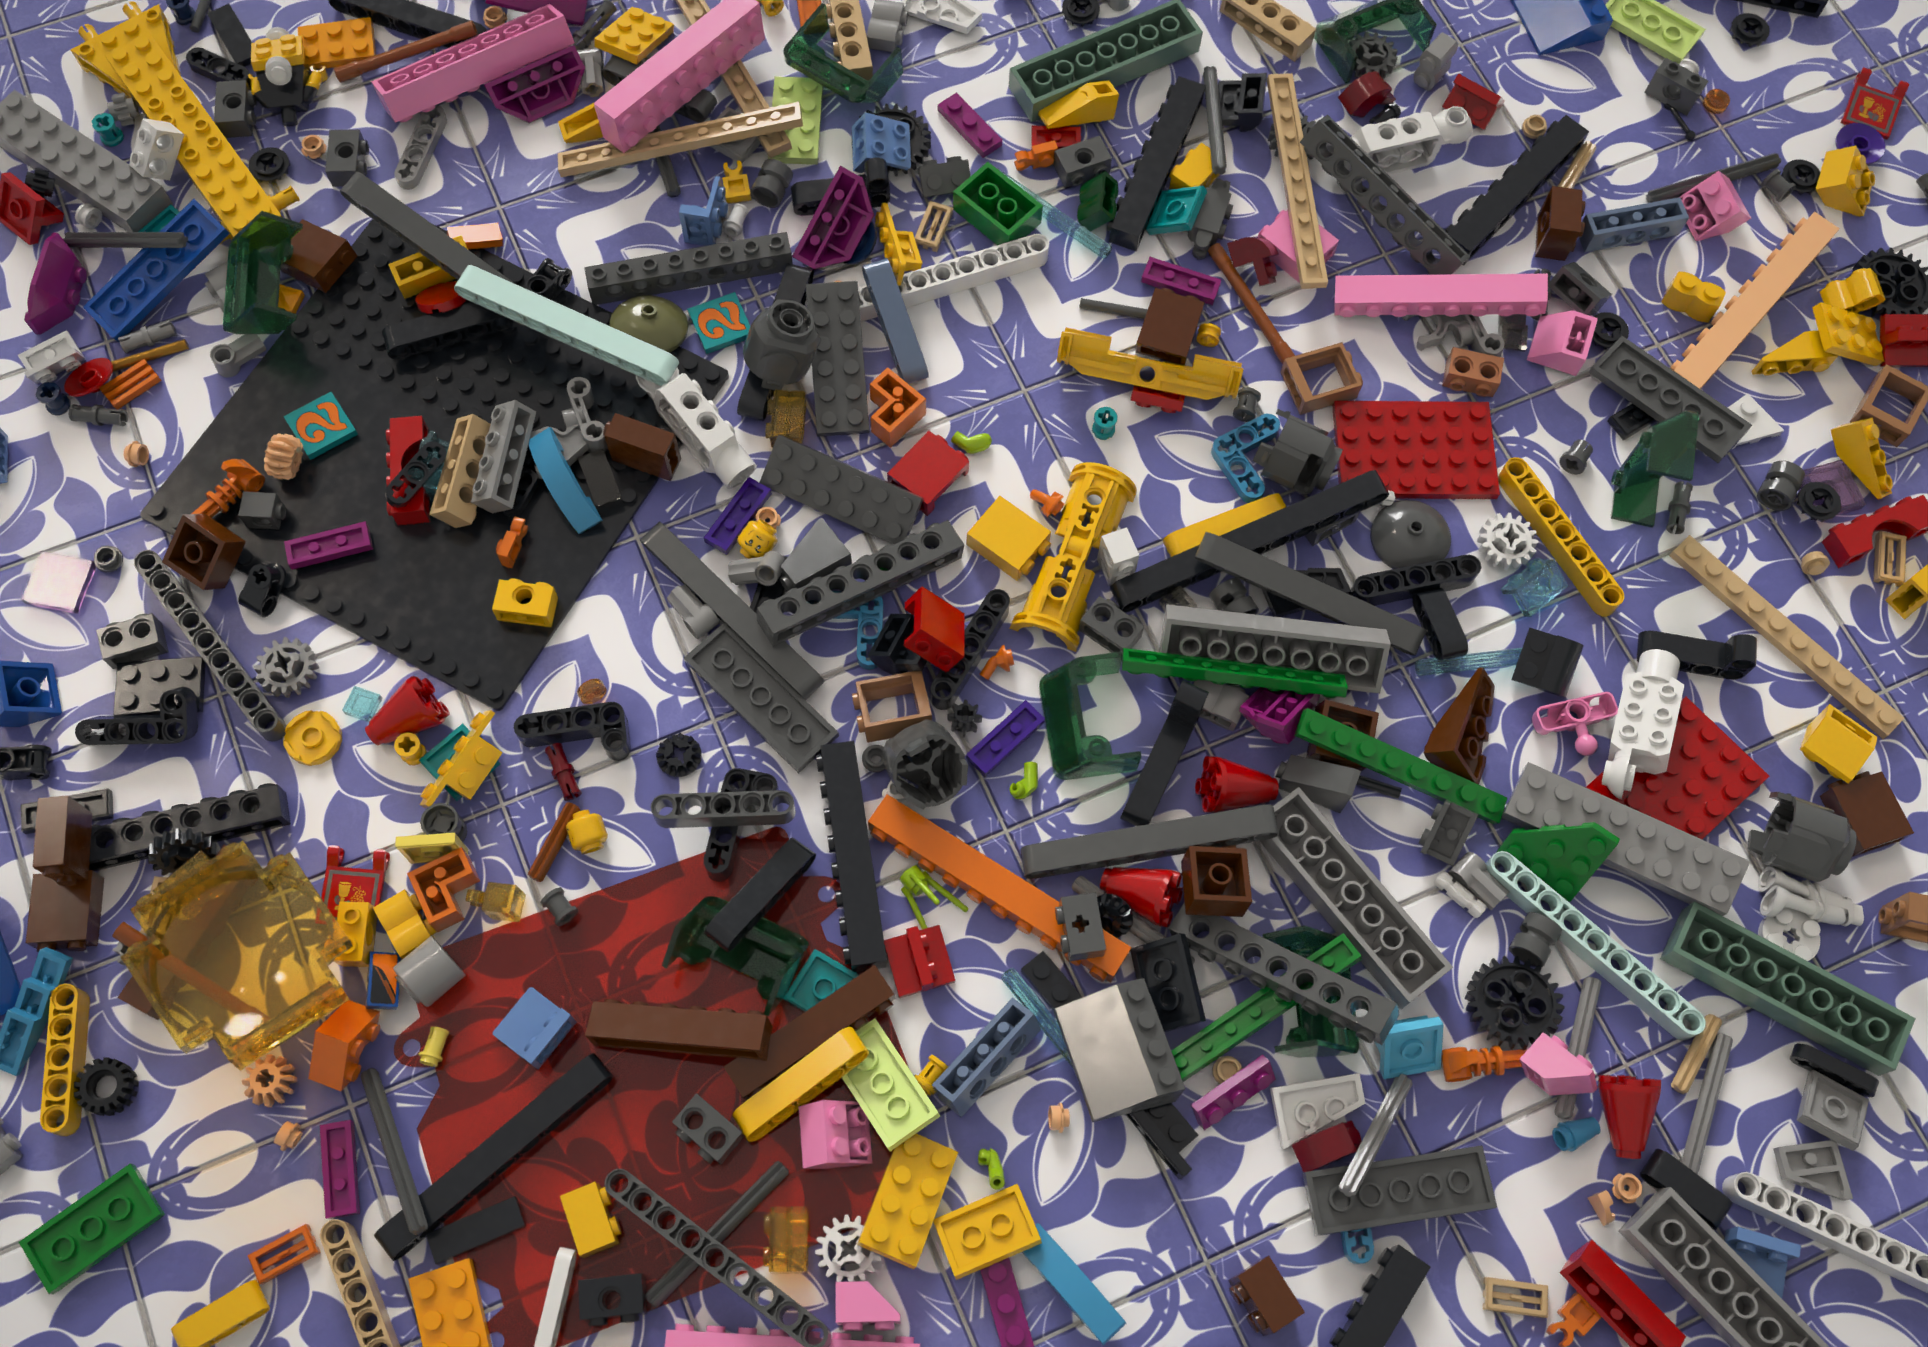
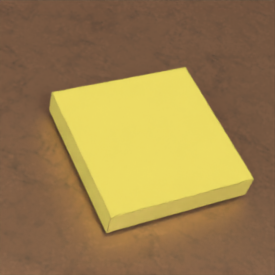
M456 833L400 836L395 839V847L411 864L431 862L460 847L468 854V848Z

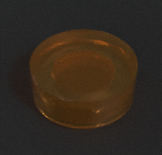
M1720 89L1710 90L1703 100L1704 108L1713 114L1723 113L1730 103L1729 95Z
M590 679L578 688L577 695L583 704H592L602 699L607 689L602 680Z

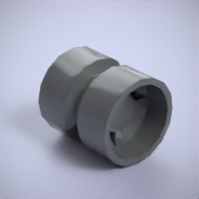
M775 159L765 160L750 190L753 199L769 208L779 207L785 195V189L789 187L793 178L792 170L781 161Z
M1774 462L1770 466L1765 480L1762 482L1757 493L1759 502L1777 511L1789 509L1805 479V472L1793 462Z
M1236 577L1224 581L1209 594L1210 599L1218 610L1255 615L1259 611L1252 597L1245 596L1247 590L1241 580Z
M432 804L422 814L420 824L425 835L456 833L462 842L466 839L467 826L457 811L449 804Z
M1529 912L1520 926L1522 933L1515 935L1509 946V951L1512 955L1518 956L1519 960L1524 963L1530 959L1531 966L1537 967L1541 965L1543 967L1551 954L1549 946L1557 943L1562 929L1547 916Z

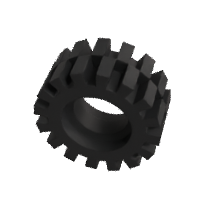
M103 1057V1060H93L94 1065L87 1063L84 1066L87 1071L85 1073L79 1072L76 1076L81 1078V1081L74 1082V1088L79 1089V1091L74 1092V1097L80 1099L77 1103L81 1107L97 1115L113 1116L115 1111L118 1113L124 1111L123 1105L130 1106L133 1103L129 1098L130 1096L136 1097L138 1092L133 1090V1087L139 1086V1081L134 1079L137 1075L135 1071L130 1070L131 1067L109 1057ZM105 1076H114L117 1086L113 1094L107 1098H99L96 1093L98 1082Z

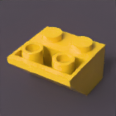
M1857 146L1828 151L1825 154L1816 191L1825 206L1861 217L1864 216L1866 206L1870 203V192L1875 184V175L1873 171L1869 170L1864 155H1861Z
M1829 704L1807 726L1800 750L1807 759L1824 766L1834 778L1842 779L1849 784L1874 751L1878 737Z

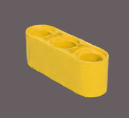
M252 1280L178 1322L170 1330L178 1347H211L266 1314L270 1307L258 1281Z

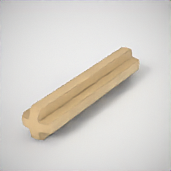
M1586 141L1582 144L1557 187L1574 188L1596 150L1595 144H1592L1591 141Z
M1708 1014L1704 1017L1706 1021L1704 1031L1694 1037L1671 1083V1088L1678 1093L1685 1094L1689 1091L1722 1025V1020L1713 1014Z

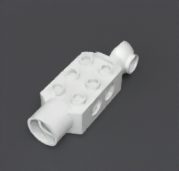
M1453 106L1439 112L1436 116H1432L1430 111L1413 113L1410 116L1398 119L1391 118L1377 124H1367L1360 127L1351 138L1390 175L1428 166L1435 159L1437 153H1439L1441 145L1448 143L1459 144L1467 141L1472 134L1473 126L1467 111L1462 107ZM1327 143V150L1333 153L1332 145ZM1344 160L1345 168L1351 171L1350 163Z
M676 368L670 381L663 386L636 375L639 386L653 399L660 416L705 472L715 473L728 489L738 486L752 475L757 465L736 440L733 426L719 416L716 405L711 400L707 401L702 394L700 385L695 380L691 381L686 373L679 375L678 368Z
M1653 649L1643 652L1639 659L1637 672L1626 674L1610 742L1608 760H1606L1602 778V785L1608 786L1611 793L1621 800L1624 790L1631 792L1635 772L1659 774L1667 771L1684 690V684L1677 680L1680 661L1674 654L1668 651Z

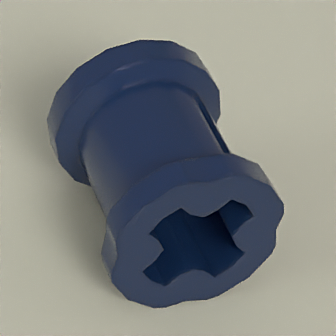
M166 0L167 6L173 10L174 18L178 24L188 25L192 22L195 11L193 7H190L189 0Z
M45 382L37 388L36 397L41 403L45 404L50 414L62 415L69 410L71 401L65 394L61 393V389L56 383Z

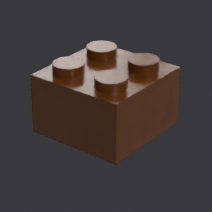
M1552 186L1537 215L1535 257L1565 261L1568 254L1574 251L1577 238L1582 237L1585 223L1581 222L1586 202L1582 201L1583 190Z
M183 514L162 563L202 590L222 589L226 587L246 541L206 514Z
M1326 699L1315 706V712L1375 738L1378 712ZM1310 742L1308 744L1306 758L1354 768L1360 771L1366 769V767Z
M1189 846L1181 860L1186 915L1243 917L1252 903L1247 849Z
M1270 1256L1258 1260L1228 1280L1231 1284L1229 1291L1238 1305L1243 1303L1249 1313L1246 1316L1247 1321L1256 1333L1261 1332L1263 1336L1274 1334L1305 1313Z

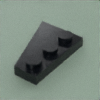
M1341 568L1296 570L1349 595L1351 593ZM1262 589L1273 617H1283L1305 610V608Z

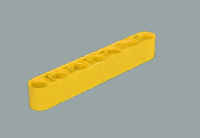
M1518 457L1510 458L1499 473L1498 482L1525 520L1531 523V528L1536 530L1537 536L1592 610L1602 617L1612 615L1624 600L1623 590L1527 462ZM1556 534L1561 535L1564 539L1559 538ZM1572 555L1577 556L1579 560L1575 559ZM1588 576L1592 577L1595 582L1590 580ZM1604 598L1609 599L1611 603L1607 602Z

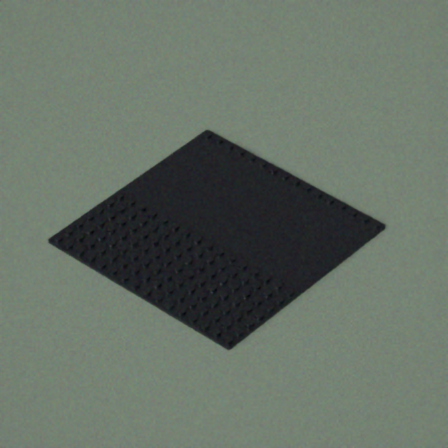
M372 219L351 246L358 255L326 293L318 289L314 292L144 507L140 516L150 524L174 535L183 514H192L208 500L205 495L208 491L216 493L215 487L217 485L223 487L222 481L225 478L230 480L227 477V471L221 468L222 463L230 459L245 460L265 477V483L258 492L276 493L282 503L285 504L286 516L284 520H281L279 530L247 528L238 516L242 498L240 499L236 496L234 498L236 499L234 505L231 503L227 504L229 511L226 514L219 511L212 517V519L246 541L234 567L235 570L249 576L251 568L257 564H281L286 570L287 578L280 594L494 710L500 711L515 692L660 477L612 461L609 449L597 455L586 451L570 466V469L585 496L591 498L603 521L578 534L557 505L542 479L526 509L518 516L526 520L524 525H528V530L521 540L522 547L513 568H508L501 565L496 554L497 544L500 539L504 538L506 531H510L513 520L512 517L506 516L502 511L490 513L477 506V514L472 524L454 528L431 515L430 522L397 525L393 516L388 515L385 493L387 489L386 477L390 476V468L387 466L386 453L390 452V445H388L386 440V429H390V418L422 415L428 427L429 442L435 441L442 444L446 450V455L457 418L474 414L491 424V414L495 406L517 400L536 411L532 431L548 426L564 432L567 429L561 411L572 408L567 392V384L575 377H583L589 381L594 398L593 405L587 409L590 421H600L605 426L608 421L611 422L614 414L617 413L657 428L674 432L658 413L650 395L639 386L635 374L532 328L523 327L514 320L510 328L403 359L390 358L387 354L382 330L386 326L428 314L418 309L415 302L418 294L404 299L388 265L418 253V251ZM436 226L438 229L447 234L446 230ZM482 248L469 249L470 252L516 285L527 289L526 282L533 273ZM565 289L554 300L556 303L610 326L611 312ZM466 299L462 305L471 303V301ZM435 309V310H432V312H433V313L439 312V310H438V309ZM680 346L670 352L679 361L677 366L679 375L686 373L691 381L695 380L700 385L702 394L707 401H713L729 376L728 371ZM332 392L358 435L311 460L304 449H302V463H300L299 471L296 472V476L293 479L280 480L267 475V472L264 470L265 462L263 459L265 458V450H267L271 437L279 433L293 435L296 438L284 416ZM676 436L678 448L680 449L683 443ZM437 451L433 453L428 452V458L424 462L426 466H428L432 458H437ZM443 465L424 485L430 498V510ZM412 468L408 471V476L412 480L419 481L424 477L423 472L418 468ZM521 477L518 485L520 487H528L532 483V477ZM514 500L513 506H517L518 504L516 500ZM364 521L368 524L373 550L293 570L289 567L284 541ZM515 578L522 580L524 583L536 584L537 582H544L554 586L558 602L552 627L498 621L492 611L499 579L509 580ZM531 598L522 600L520 604L529 603Z

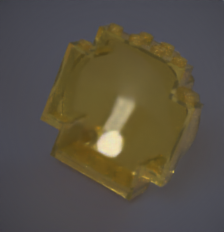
M244 841L238 844L235 842L227 845L221 850L220 855L211 860L206 859L199 862L193 867L192 872L183 877L178 876L171 879L164 885V889L154 895L147 894L136 902V906L130 910L149 939L145 942L139 941L134 943L126 950L127 953L121 956L122 961L168 1032L184 1053L187 1054L199 1045L215 1039L227 1059L240 1071L350 1000L328 966L341 956L342 953L353 947L349 938L290 852L285 856L281 854L272 858L267 863L268 866L262 869Z

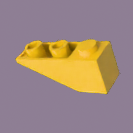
M1109 80L1086 83L1038 112V115L1048 129L1113 120L1119 93Z
M1805 331L1764 356L1751 372L1752 375L1763 374L1766 376L1788 372L1789 374H1796L1801 371L1822 372L1829 368L1838 355L1824 352L1819 331Z
M1873 418L1843 424L1830 429L1837 455L1877 499L1892 494L1893 482L1886 471V455L1880 448L1878 440L1879 429L1874 424Z

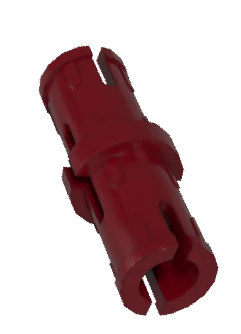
M562 743L552 744L555 751L549 745L545 748V753L553 768L552 776L558 781L564 800H573L572 794H575V797L578 798L582 793L573 775L574 767L568 763Z

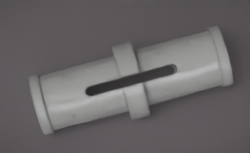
M169 319L154 326L140 327L141 330L118 339L124 352L128 353L147 345L149 347L154 346L155 342L176 336L177 333Z

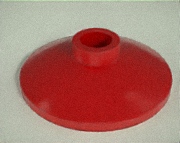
M96 358L82 364L66 379L64 384L65 392L69 396L79 397L100 391L99 388L105 385V382L113 372L114 366L112 362L107 358Z

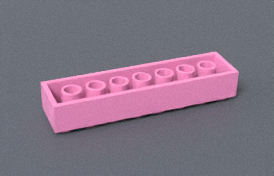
M723 0L594 102L603 138L625 153L649 132L654 131L664 120L671 117L685 103H688L701 90L707 88L712 81L721 74H724L727 69L738 60H741L754 47L760 45L765 39L760 3L756 0Z
M548 4L371 82L384 109L394 122H406L412 119L416 113L421 111L429 112L436 107L435 105L441 102L454 101L458 98L459 94L466 91L474 92L481 87L480 85L486 82L493 81L504 74L518 70L529 63L536 62L547 57V55L563 50L575 42L564 15L551 4Z

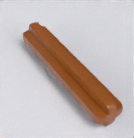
M570 802L565 803L528 872V876L538 882L544 880L568 835L566 831L567 823L573 820L572 815L580 811L577 805Z

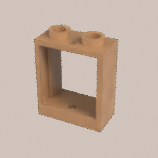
M1342 342L1286 358L1280 372L1300 415L1332 406L1334 401L1356 399L1363 386L1362 377L1353 366L1351 353L1346 351ZM1334 363L1345 387L1313 396L1302 372Z
M1886 364L1873 378L1850 422L1873 418L1874 424L1879 429V438L1898 447L1910 435L1928 402V386ZM1882 385L1915 402L1905 422L1872 405Z
M911 671L855 682L857 693L852 694L855 710L860 709L861 716H857L859 733L865 732L867 743L893 738L900 731L911 725L920 723L925 719L932 720L922 671ZM913 693L918 714L871 723L867 701Z
M1908 892L1883 905L1878 914L1881 934L1928 944V895Z

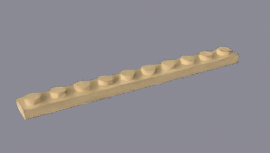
M675 0L690 26L710 11L705 0ZM738 60L724 74L720 75L742 113L770 108L741 60ZM784 130L757 136L769 158L792 149L791 141Z
M1293 73L1268 74L1267 86L1301 289L1326 288L1328 277L1309 166L1304 146L1300 143L1304 137Z
M795 102L650 133L625 153L621 152L610 142L558 153V171L562 178L802 127L803 120L800 103Z
M1689 535L1669 555L1882 739L1889 736L1904 720L1901 714L1692 536Z

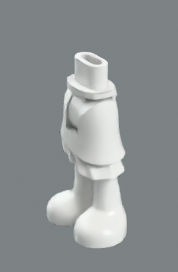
M1770 866L1766 867L1760 875L1758 888L1766 893L1760 904V912L1763 916L1774 917L1783 908H1791L1808 915L1809 920H1815L1817 923L1861 926L1864 922L1862 906L1854 904L1852 899L1844 898L1842 895L1828 890L1816 882L1811 883L1809 880L1799 882L1781 870Z

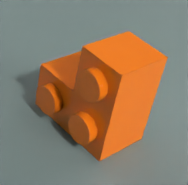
M888 367L870 383V400L880 407L871 416V432L891 448L926 415V398Z
M462 847L407 873L428 923L437 932L464 920L454 894L480 882V879L469 855Z
M347 999L315 1031L308 1079L338 1091H342L350 1082H354L361 1071L359 1059L364 1047L370 1041L374 1042L380 1032V1025L378 1024L380 1011L366 1008L364 1005Z

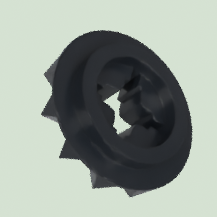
M1097 0L1063 1L1062 13L1065 20H1070L1072 25L1075 23H1080L1082 27L1085 23L1092 25L1094 19H1098L1100 6ZM1077 8H1079L1080 10L1085 9V13H1082L1081 11L1076 12Z
M1752 13L1736 16L1730 28V32L1733 33V39H1739L1740 44L1747 43L1749 47L1754 44L1760 46L1763 41H1766L1770 33L1767 22L1760 16Z
M274 147L263 148L254 153L248 165L249 171L254 178H257L260 183L268 181L270 184L274 179L281 180V176L288 174V167L291 166L287 154L281 149ZM272 163H274V168L270 167L268 168V170L266 169V165L271 166Z
M1797 159L1785 165L1781 176L1789 183L1796 185L1794 190L1798 191L1799 195L1805 192L1811 194L1816 190L1820 170L1809 161ZM1798 175L1800 178L1806 177V179L1803 181L1802 179H1796Z
M1602 312L1593 316L1598 318L1592 338L1595 341V346H1604L1606 350L1611 348L1621 336H1624L1626 339L1628 338L1629 328L1620 316L1609 312ZM1605 328L1607 331L1613 332L1609 336L1607 333L1603 334L1602 331Z
M1810 482L1804 485L1797 494L1798 502L1796 505L1801 506V514L1806 513L1810 516L1811 520L1818 519L1821 522L1828 519L1832 520L1840 511L1841 499L1836 490L1828 484ZM1825 499L1821 505H1813L1815 500Z
M682 733L673 736L668 735L667 739L659 744L656 753L657 763L660 769L667 775L673 777L687 776L694 772L701 762L702 752L700 745L692 736L683 735ZM675 746L680 751L686 750L683 753V764L677 757L671 758L675 755L673 751Z
M1113 894L1097 896L1102 929L1116 938L1124 934L1126 935L1133 925V913L1129 905L1122 898ZM1107 911L1110 916L1116 917L1113 922L1109 918H1103Z

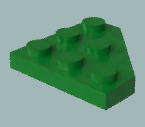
M1595 822L1566 827L1565 824L1542 826L1541 829L1533 830L1514 828L1499 846L1496 853L1504 851L1513 855L1570 903L1618 845L1620 838Z

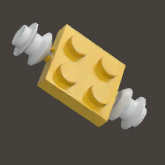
M280 27L271 28L267 32L266 38L258 39L255 43H251V64L254 72L265 70L266 77L271 83L275 85L287 84L292 77L291 66L305 64L302 36L289 34L288 31Z

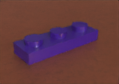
M748 477L704 536V542L727 555L736 544L738 536L747 523L755 518L758 510L772 494L771 489Z
M1025 700L966 754V759L986 777L1045 723V718Z

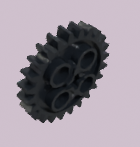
M885 104L884 110L875 106V113L870 110L866 111V113L909 124L910 168L916 170V162L922 164L924 157L929 156L931 131H928V123H923V116L916 118V110L908 113L907 106L902 110H898V104H895L893 109H890L888 104ZM887 165L888 174L890 171H893L894 175L898 176L899 170L908 174V170Z
M1891 247L1886 253L1882 248H1879L1876 253L1871 250L1867 256L1863 255L1852 268L1853 272L1862 268H1871L1877 275L1886 299L1881 304L1870 308L1872 310L1871 317L1877 314L1881 316L1884 314H1923L1928 308V275L1925 272L1928 270V267L1921 268L1919 266L1922 260L1919 259L1914 262L1912 260L1913 254L1905 257L1903 256L1902 249L1895 254Z
M1503 956L1500 964L1494 958L1491 959L1489 966L1483 963L1479 969L1480 972L1475 971L1473 973V981H1469L1466 987L1469 991L1465 995V1000L1470 1001L1465 1008L1466 1011L1475 1012L1472 1014L1470 1022H1480L1477 1031L1487 1030L1489 1033L1486 1040L1489 1041L1495 1036L1498 1038L1497 1043L1499 1046L1504 1041H1508L1510 1050L1514 1049L1516 1043H1519L1521 1048L1526 1050L1529 1042L1533 1044L1543 1032L1549 1037L1550 1034H1555L1558 1029L1557 1025L1563 1019L1559 1014L1565 1008L1564 1005L1559 1004L1563 994L1554 993L1559 984H1549L1548 982L1551 974L1548 973L1542 976L1540 974L1541 965L1532 969L1530 968V959L1522 965L1518 956H1515L1512 963H1509L1506 956ZM1514 981L1522 982L1526 988L1518 987ZM1488 991L1498 993L1500 998H1493ZM1529 1007L1537 1008L1541 1014L1532 1013ZM1506 1016L1511 1018L1514 1021V1024L1511 1025L1506 1023L1502 1019V1017Z

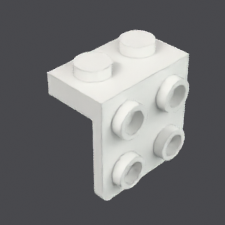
M67 330L18 355L27 369L25 375L36 384L52 382L57 379L56 374L64 370L67 372L74 371L82 365L80 362L86 360Z

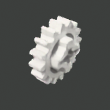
M1498 513L1494 519L1488 518L1485 525L1479 531L1480 535L1477 542L1482 544L1479 552H1486L1487 555L1484 560L1493 559L1494 567L1501 563L1504 570H1507L1512 564L1516 570L1521 563L1526 565L1536 553L1534 548L1538 544V540L1532 539L1536 534V530L1529 531L1528 527L1531 523H1521L1522 516L1520 515L1515 520L1512 519L1511 513H1508L1505 518Z
M845 1214L843 1223H839L836 1218H833L834 1227L832 1229L825 1225L823 1227L824 1232L827 1234L826 1237H817V1242L822 1244L823 1247L815 1250V1254L824 1258L818 1263L819 1267L828 1266L829 1269L826 1272V1276L830 1278L835 1273L837 1275V1282H842L844 1277L848 1278V1282H854V1277L859 1276L861 1281H866L864 1272L869 1271L874 1274L876 1271L872 1263L881 1262V1257L876 1255L875 1252L870 1251L867 1258L862 1253V1247L857 1245V1239L860 1237L864 1227L861 1225V1216L858 1215L854 1222H850L849 1215ZM851 1228L857 1230L853 1235L842 1236L839 1233L843 1229ZM830 1241L836 1246V1256L832 1261H830L828 1254ZM856 1241L854 1247L856 1255L848 1254L842 1258L844 1253L842 1245L844 1243L851 1245ZM855 1263L860 1267L854 1271L841 1270L846 1264Z

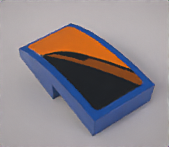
M370 951L366 1008L397 1010L399 982L395 978L397 974L393 967L400 962L398 953Z

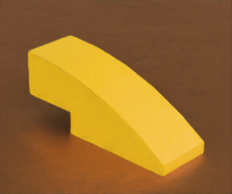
M594 103L558 121L566 143L583 142L603 137Z

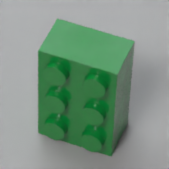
M986 162L953 191V210L996 245L1026 237L1041 224L1043 205L989 162Z

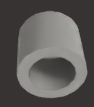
M432 936L427 938L393 967L397 974L395 978L418 1004L421 1002L426 1007L432 1005L466 976L457 963Z

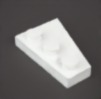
M964 0L900 1L904 3V11H908V15L965 34L969 33L982 20V12Z
M1748 393L1728 407V409L1752 424L1749 431L1732 449L1745 443L1759 442L1762 438L1769 436L1772 438L1780 436L1784 431Z
M1360 1073L1270 1088L1281 1149L1291 1146L1301 1138L1316 1132L1317 1129L1366 1104Z

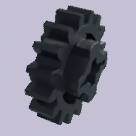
M176 828L174 833L164 831L163 838L155 836L154 843H149L148 863L153 864L154 871L161 869V875L173 873V878H177L179 874H184L186 878H190V874L193 873L201 875L202 869L206 870L216 857V843H212V837H204L203 831L194 834L192 833V828H189L186 832H181L179 828Z

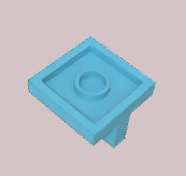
M1425 1015L1396 1020L1384 1043L1381 1045L1375 1042L1380 1052V1073L1383 1079L1399 1077L1401 1074L1411 1075L1441 1069L1444 1024L1440 1017L1428 1018Z

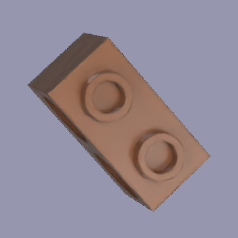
M1453 347L1446 360L1442 386L1455 391L1476 393L1482 397H1493L1500 385L1504 358Z

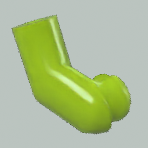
M957 431L953 435L951 442L967 453L975 454L988 449L992 443V438L987 433L968 438Z
M1036 762L1024 763V778L1016 784L1013 782L1009 788L1011 795L1015 799H1025L1037 789L1038 764Z
M992 1148L989 1150H979L978 1164L988 1166L990 1186L996 1190L1001 1189L1005 1184V1178L998 1153Z

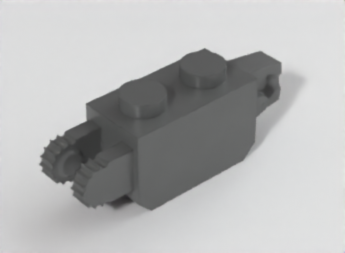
M1216 178L1211 188L1206 187L1208 192L1192 230L1188 231V238L1195 243L1192 254L1197 260L1206 258L1208 249L1216 244L1218 239H1223L1227 225L1223 224L1224 219H1230L1233 205L1229 204L1231 198L1229 181Z

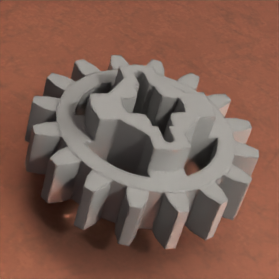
M284 637L282 644L273 640V647L270 649L264 646L263 650L266 654L256 657L261 665L254 666V670L258 673L256 679L267 692L271 691L276 697L282 692L286 698H290L291 691H295L300 695V688L302 686L310 688L308 680L317 678L313 670L319 669V665L315 661L317 655L311 651L312 649L307 643L302 644L298 638H295L291 643L287 637Z

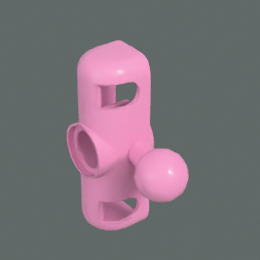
M1601 692L1541 706L1534 712L1532 723L1536 732L1541 735H1546L1553 731L1576 730L1578 736L1575 741L1576 751L1581 755L1590 756L1596 751L1598 743L1595 737L1589 735L1587 725L1612 719L1618 712V706L1610 692ZM1600 697L1599 705L1589 706L1593 698ZM1548 709L1547 717L1540 718L1539 712ZM1570 711L1576 713L1578 719L1571 716Z

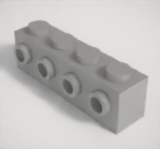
M517 400L496 405L492 411L490 429L485 438L486 445L483 456L479 461L477 480L472 489L471 503L490 513L513 508L536 411Z

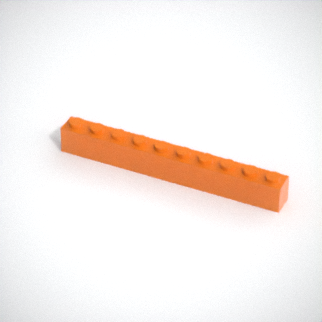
M887 794L868 820V829L871 831L870 835L882 843L886 840L895 846L894 850L905 858L913 857L919 861L918 865L929 873L935 871L943 876L942 880L950 887L956 888L958 886L967 892V897L978 904L984 902L991 907V912L1002 919L1006 917L1016 923L1015 927L1021 932L1028 935L1033 933L1041 938L1039 940L1040 943L1048 949L1054 950L1056 948L1062 952L1060 936L1064 935L1063 925L1057 924L1055 907H1059V901ZM1080 922L1075 923L1074 928H1078L1079 933L1083 932L1085 927H1081ZM1103 930L1106 952L1103 957L1069 961L1068 953H1064L1065 959L1076 966L1082 964L1090 969L1089 973L1097 980L1102 982L1107 980L1111 983L1132 947Z

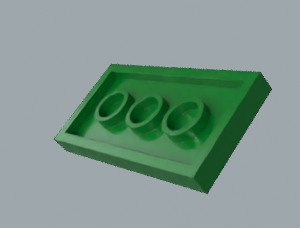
M130 1163L19 1241V1244L48 1294L54 1295L162 1218L165 1213L136 1166Z

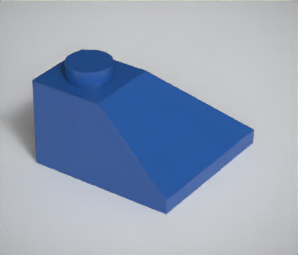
M0 661V727H22L61 715V704L52 663Z

